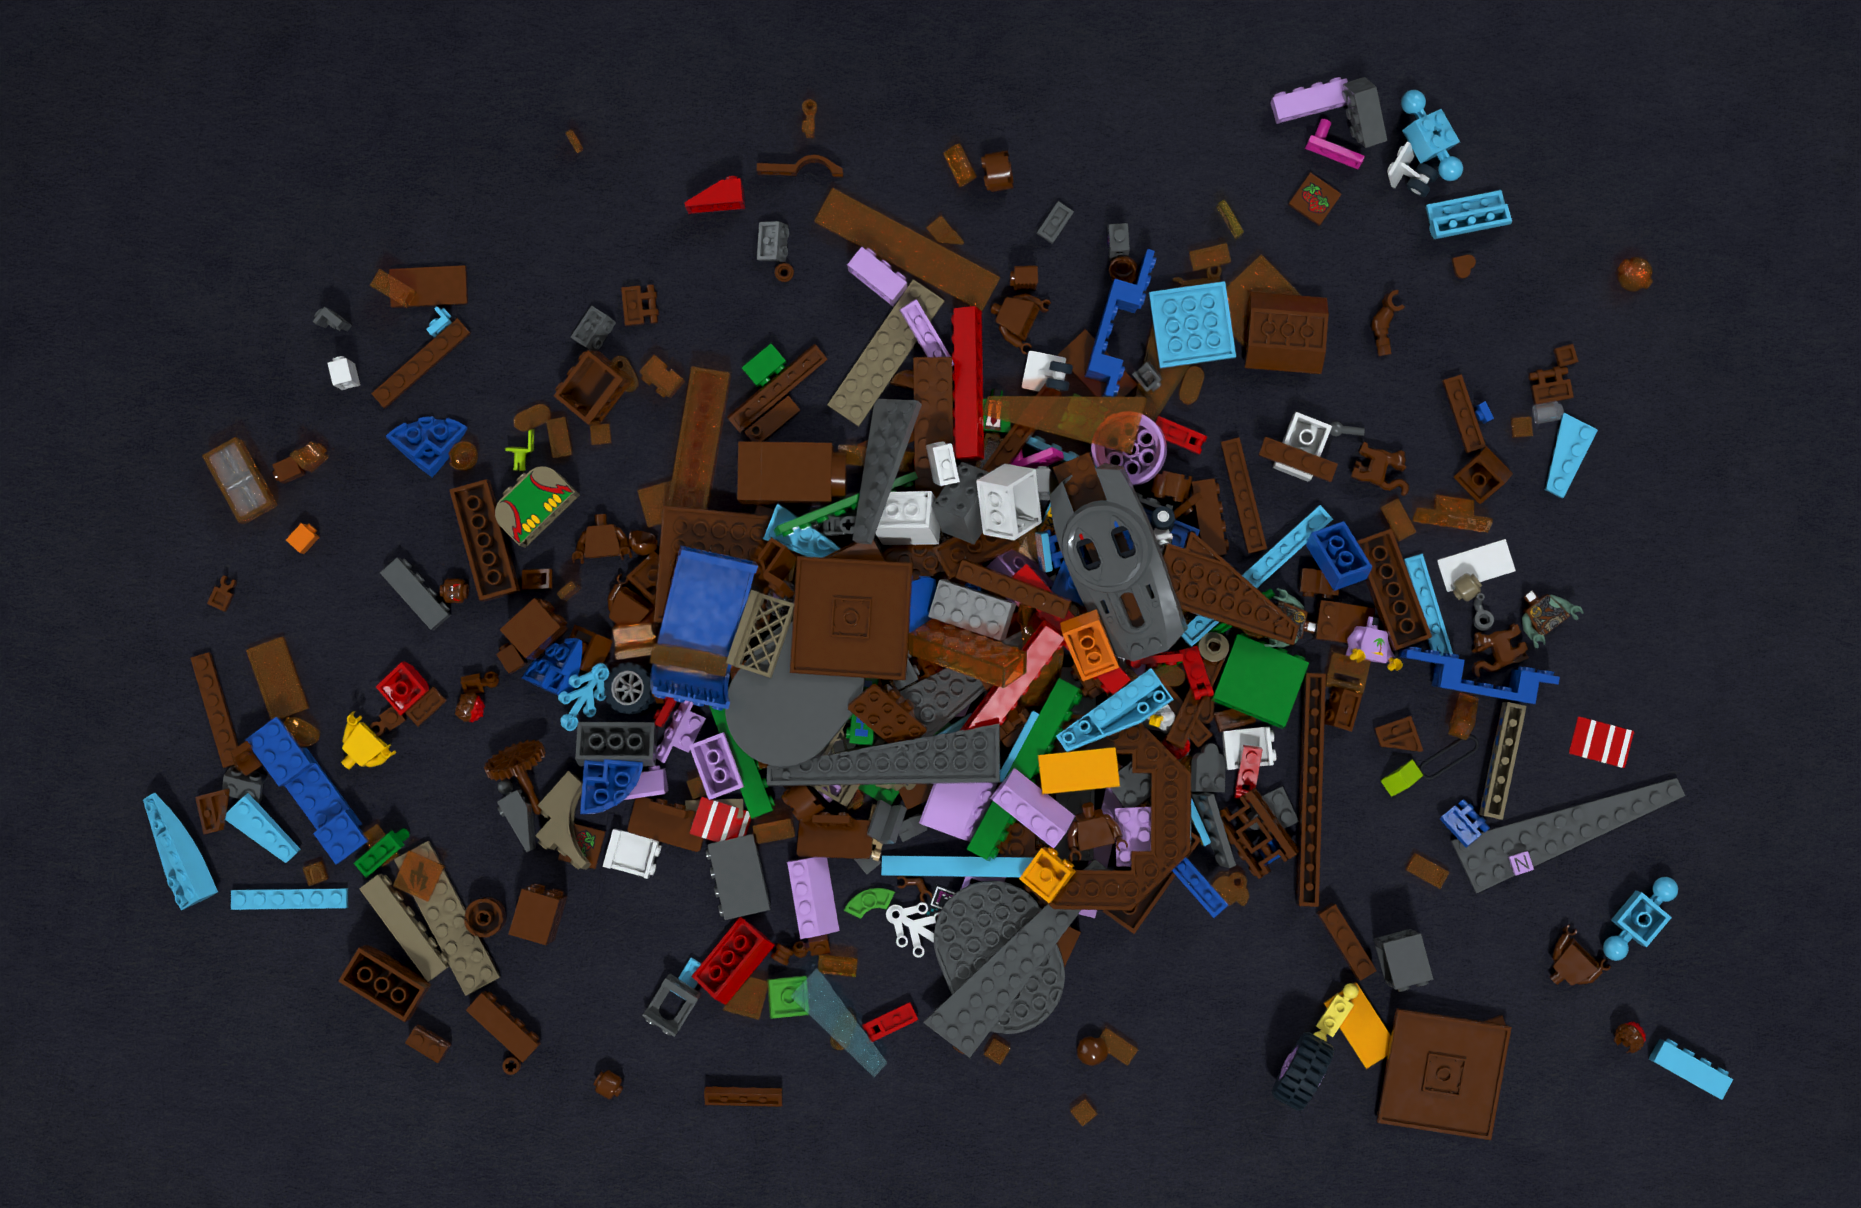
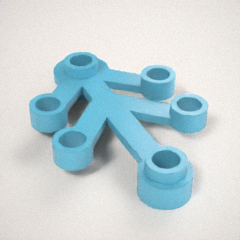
M596 664L591 672L580 677L572 675L569 678V684L574 688L580 687L582 683L589 682L586 686L573 692L563 691L559 694L558 699L563 704H568L570 701L578 698L569 714L561 717V725L567 731H572L577 727L578 719L576 715L585 701L586 706L583 709V713L588 717H593L596 714L594 698L599 701H603L606 698L604 696V681L609 676V670L605 664ZM595 685H596V686H597V689H596V690L594 691V693H593V688H594Z

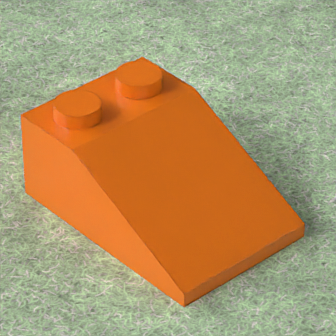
M1097 609L1060 623L1063 637L1082 681L1119 668Z

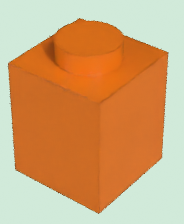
M301 523L286 541L299 553L305 554L320 537L316 534L317 530L311 524Z

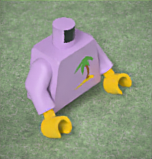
M1368 617L1366 627L1356 626L1347 638L1348 649L1346 656H1350L1351 660L1357 659V663L1363 660L1378 663L1389 662L1387 665L1388 670H1400L1403 667V663L1400 659L1395 658L1388 641V633L1378 630L1379 618Z

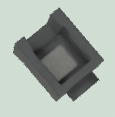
M1150 361L1146 362L1138 371L1132 374L1146 392L1149 390L1154 392L1162 385L1160 381L1163 380V377Z

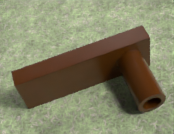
M787 396L744 432L752 442H764L801 410Z

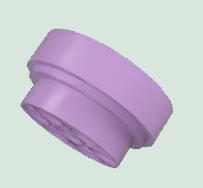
M1120 412L1107 418L1097 428L1092 440L1091 451L1094 464L1097 467L1103 463L1112 464V458L1119 456L1121 462L1118 466L1125 467L1132 485L1136 486L1148 482L1161 470L1166 459L1167 444L1161 428L1152 419L1136 412ZM1128 426H1133L1135 429L1134 434L1131 436H1127L1125 433ZM1147 433L1152 436L1149 444L1143 442V436ZM1113 437L1119 439V444L1116 447H1111L1110 440ZM1130 445H1135L1136 452L1133 455L1127 453V448ZM1150 452L1153 454L1154 459L1151 463H1146L1144 456ZM1131 464L1138 466V471L1135 474H1130L1129 472Z

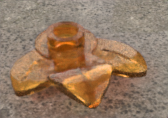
M1240 872L1232 873L1229 877L1221 876L1212 884L1213 888L1220 892L1221 897L1229 906L1236 901L1240 905L1245 906L1249 900V892L1246 888L1247 879ZM1236 878H1239L1241 881L1239 885L1234 884Z

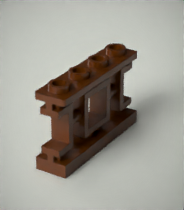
M1254 787L1240 797V800L1245 805L1233 814L1225 807L1219 813L1228 841L1236 846L1240 858L1246 860L1252 875L1260 879L1271 871L1266 862L1278 854L1286 862L1297 855L1300 850ZM1253 805L1259 815L1250 820L1244 811ZM1238 816L1244 825L1236 831L1229 821ZM1257 822L1267 838L1254 846L1244 830ZM1276 838L1281 848L1272 852L1267 843ZM1261 848L1266 858L1258 863L1252 853Z

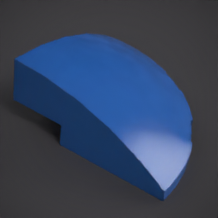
M432 416L418 418L417 422L399 425L389 432L386 438L421 470L433 477L452 455L467 431V427L449 418L440 420Z
M919 576L918 580L912 581L909 632L921 638L924 637L931 620L928 615L936 592V579L929 576Z
M568 638L560 645L557 643L552 644L545 649V655L540 660L535 659L531 663L522 679L557 696L563 691L572 692L574 687L569 684V678L572 675L578 676L582 658V641L576 638Z
M604 759V762L584 760L580 814L604 812L624 801L640 779L643 762Z

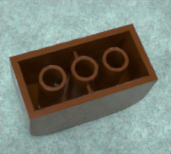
M368 945L358 948L338 981L404 1022L411 1019L431 986V983L427 982L420 974L384 952Z

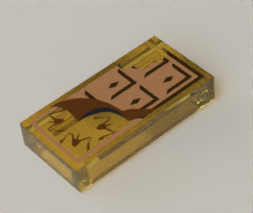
M1226 200L1219 202L1217 209L1234 238L1241 237L1244 231Z

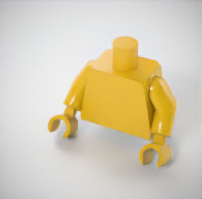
M353 711L347 716V725L342 740L344 744L342 749L348 755L341 763L349 770L355 763L361 767L382 765L390 756L396 754V751L390 752L389 746L391 744L387 745L364 722H359L362 716L356 719L354 717L355 712Z

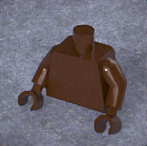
M1027 293L1016 295L1012 298L1007 297L1003 305L994 303L991 308V313L997 315L996 323L999 325V331L1004 339L1016 348L1019 347L1022 354H1027L1023 351L1024 345L1032 348L1029 343H1022V340H1026L1039 310L1041 312L1049 311V309L1043 307V303L1051 304L1047 299L1040 301V298Z
M606 514L595 515L596 526H588L582 532L575 552L572 554L573 563H575L576 559H581V564H584V557L591 559L620 556L624 560L623 556L629 554V557L632 558L628 537L616 525H607Z
M622 574L617 576L618 584L614 585L608 596L609 618L615 622L612 631L618 635H622L625 629L632 632L634 629L641 630L653 623L654 605L626 587L629 584L627 578L625 582H620Z
M1091 802L1082 805L1083 813L1075 815V821L1071 823L1067 832L1068 847L1071 850L1068 858L1071 862L1073 861V853L1077 854L1078 861H1080L1081 853L1079 851L1115 843L1114 840H1117L1116 848L1118 851H1120L1118 847L1120 842L1125 843L1126 848H1128V843L1122 840L1123 834L1118 823L1109 814H1104L1102 809L1095 810L1094 804Z
M1570 924L1566 925L1563 928L1564 934L1561 935L1554 948L1552 958L1553 967L1556 971L1550 978L1557 985L1564 979L1570 985L1593 983L1603 973L1602 970H1610L1611 965L1607 964L1603 967V962L1606 959L1601 958L1596 961L1574 938L1570 940V936L1575 935L1577 929H1574L1570 934L1568 932Z

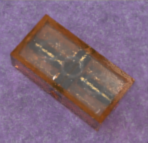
M235 437L202 455L238 523L246 524L278 506L242 439Z

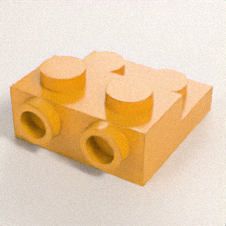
M1043 847L1019 879L1044 900L1051 903L1076 871L1073 869L1074 865L1069 860H1061L1057 856L1059 853L1054 848Z

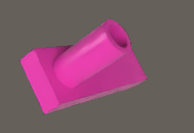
M1321 119L1315 136H1310L1305 149L1359 169L1365 156L1326 141L1331 122Z
M1051 447L1023 458L1021 450L1010 465L1037 469L1038 466H1048L1063 460L1064 455L1062 451Z

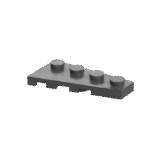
M1191 791V798L1209 836L1210 845L1217 863L1227 868L1235 866L1236 864L1214 794Z

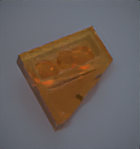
M673 480L637 490L648 528L662 523L663 506H670L674 487Z

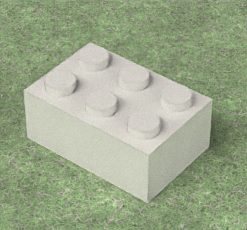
M1296 412L1292 416L1282 443L1320 457L1332 426ZM1274 462L1272 467L1307 482L1312 479V476L1277 462Z

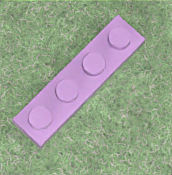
M917 299L899 309L927 357H951Z

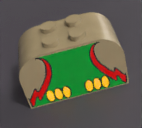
M536 467L527 474L523 473L517 479L518 483L513 488L510 486L503 492L504 496L496 505L495 517L498 524L519 546L524 548L580 496L559 473L548 467Z

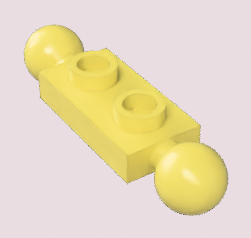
M1349 983L1344 986L1343 997L1338 993L1336 994L1317 1023L1316 1027L1321 1030L1315 1032V1036L1327 1042V1034L1332 1037L1335 1035L1354 1006L1349 1000L1357 997L1359 993L1358 987L1355 984Z

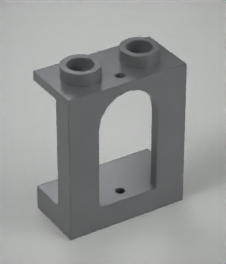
M669 973L642 1016L649 1024L657 1025L665 1034L675 1037L702 993ZM671 990L685 999L686 1002L674 1019L666 1020L660 1015L659 1008Z

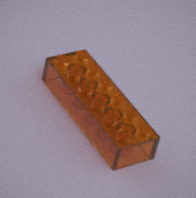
M931 619L909 633L910 655L995 686L1005 688L1027 673V652L1019 650L1017 647H1011L1002 642L988 639L985 636L976 635L968 630L959 629L954 625H948L939 620Z

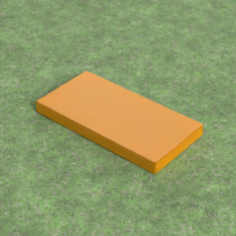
M1115 747L1038 755L1042 795L1120 787Z
M1355 982L1353 984L1358 987L1359 993L1357 997L1349 1000L1354 1006L1339 1028L1367 1069L1388 1055L1391 1035ZM1343 990L1338 993V994L1341 995L1342 997H1343V995H1344V994H1343ZM1335 996L1324 1002L1326 1008H1328Z

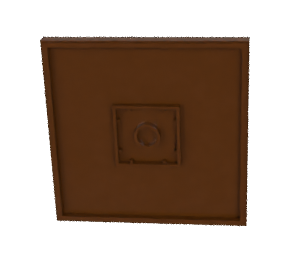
M797 556L790 673L906 680L913 563Z
M1396 1008L1376 1122L1491 1140L1512 1027Z

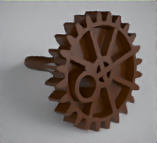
M534 739L530 742L526 740L524 743L520 741L517 745L512 744L511 747H505V750H499L498 754L492 755L493 757L488 759L484 767L487 777L491 780L495 779L497 781L501 779L503 781L505 778L510 779L515 775L536 815L540 814L542 809L537 806L539 801L526 770H531L532 766H537V762L542 761V758L545 757L546 751L542 742H539V740L535 741Z

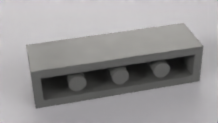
M396 558L380 574L429 629L435 631L451 616L448 612L450 608L445 602L442 601L440 603L436 598L437 593L431 587L427 588L423 584L425 581L419 573H413L410 569L412 565L405 558L403 560Z

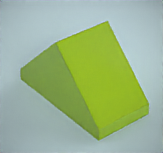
M1412 759L1380 781L1392 797L1411 787L1423 774Z

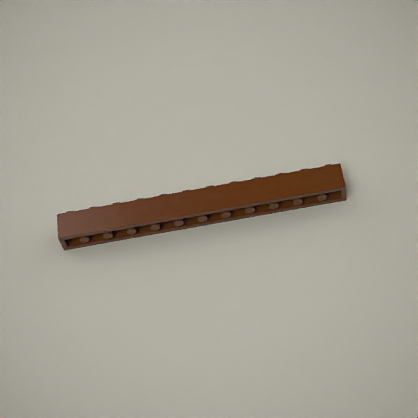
M1305 673L1302 696L1298 849L1300 851L1297 858L1296 905L1319 907L1326 674Z

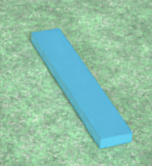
M1423 554L1403 559L1432 635L1431 638L1427 639L1430 649L1439 651L1440 656H1443V653L1453 654Z

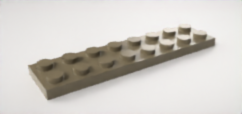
M912 280L827 404V406L858 427L918 341L899 309L917 299L931 322L945 302V300L915 280Z
M430 841L394 859L437 943L449 960L448 963L465 996L500 978L501 976L481 938L472 935L467 930L464 924L466 909ZM420 862L424 863L423 874L429 877L425 885L427 887L421 891L420 888L424 878H421L417 887V875H415L414 888L410 879L412 880L411 869L418 871Z

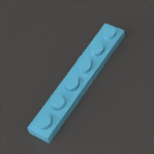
M348 888L231 890V910L348 908Z

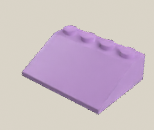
M998 783L934 784L919 823L971 842L991 802L990 797L994 794Z

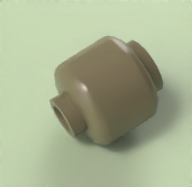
M1465 573L1453 582L1455 589L1452 592L1458 600L1463 598L1464 601L1468 602L1481 593L1480 587L1482 584L1474 574Z

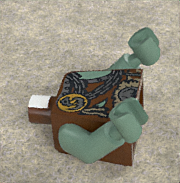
M1277 588L1276 590L1280 592V595L1273 598L1280 601H1276L1275 606L1299 626L1295 643L1303 637V632L1314 634L1316 622L1306 620L1308 612L1304 611V606L1295 597L1288 594L1286 590ZM1268 638L1269 644H1264L1265 647L1289 646V644Z
M1533 590L1523 596L1529 604L1522 611L1524 614L1522 617L1523 631L1533 640L1535 648H1539L1537 641H1542L1545 645L1544 635L1570 616L1569 613H1571L1575 620L1579 619L1575 615L1576 612L1583 614L1580 606H1574L1567 600L1555 595L1546 594L1538 598Z

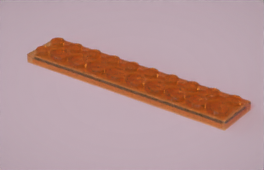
M834 188L830 191L814 221L816 224L863 247L865 250L867 248L871 249L876 256L970 306H976L981 311L985 308L1000 280L999 276Z

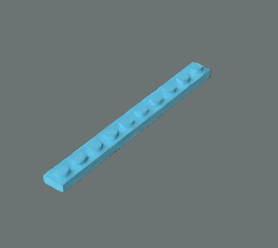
M1319 505L1242 576L1255 588L1259 587L1307 543L1312 532L1323 529L1333 520L1332 517ZM1197 615L1187 624L1188 629L1181 637L1192 647L1219 622Z

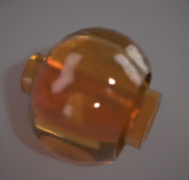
M1635 256L1629 260L1626 258L1617 268L1619 272L1617 276L1621 287L1627 291L1636 292L1642 288L1647 289L1653 282L1651 279L1652 267L1643 257Z

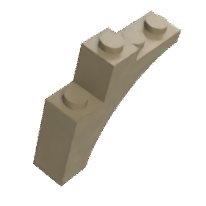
M568 771L537 805L542 809L540 813L545 818L551 819L535 836L539 839L538 843L544 849L555 850L557 848L558 852L563 856L567 855L572 859L570 863L575 868L587 870L591 863L584 856L578 845L574 828L575 810L582 794L583 781L575 773Z

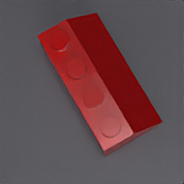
M739 917L691 977L715 1000L726 1005L775 944L748 921Z

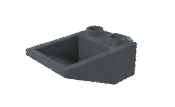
M504 779L498 783V791L506 795V797L497 802L499 805L497 809L502 817L505 816L526 852L532 851L536 848L532 806L522 789L513 792L512 782Z

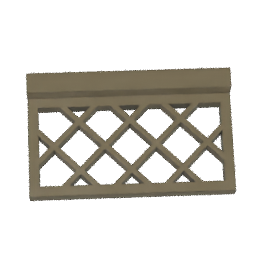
M751 590L726 663L736 668L772 678L794 614V603ZM764 599L769 600L773 608L765 612L762 608ZM784 605L789 606L788 614L781 617L778 609ZM775 611L778 620L769 624L766 615ZM763 617L767 626L757 630L756 622ZM780 623L782 631L775 636L771 627ZM768 629L772 638L763 642L760 633ZM757 636L760 644L751 649L750 639ZM774 641L776 649L768 654L765 645ZM762 648L766 656L756 660L753 652ZM750 654L754 663L748 666L742 665L744 657ZM765 660H768L770 664L768 672L761 671L759 666Z
M843 726L827 745L822 756L828 755L830 750L832 754L829 755L840 752L883 745L885 740L874 734L873 745L861 746L857 744L858 747L848 749ZM843 740L845 750L835 753L834 743ZM829 785L810 786L847 807L860 785H840L841 791L837 797L831 794Z

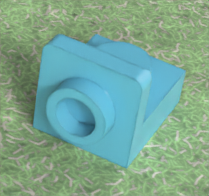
M437 306L434 309L441 317L432 320L429 323L430 327L427 328V331L434 338L452 323L449 320L451 315L446 309L443 308L441 310Z

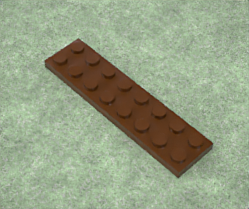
M913 357L914 400L922 404L914 425L915 472L918 477L915 480V491H932L937 499L946 485L940 486L933 482L926 445L944 441L945 444L952 443L953 447L952 357Z

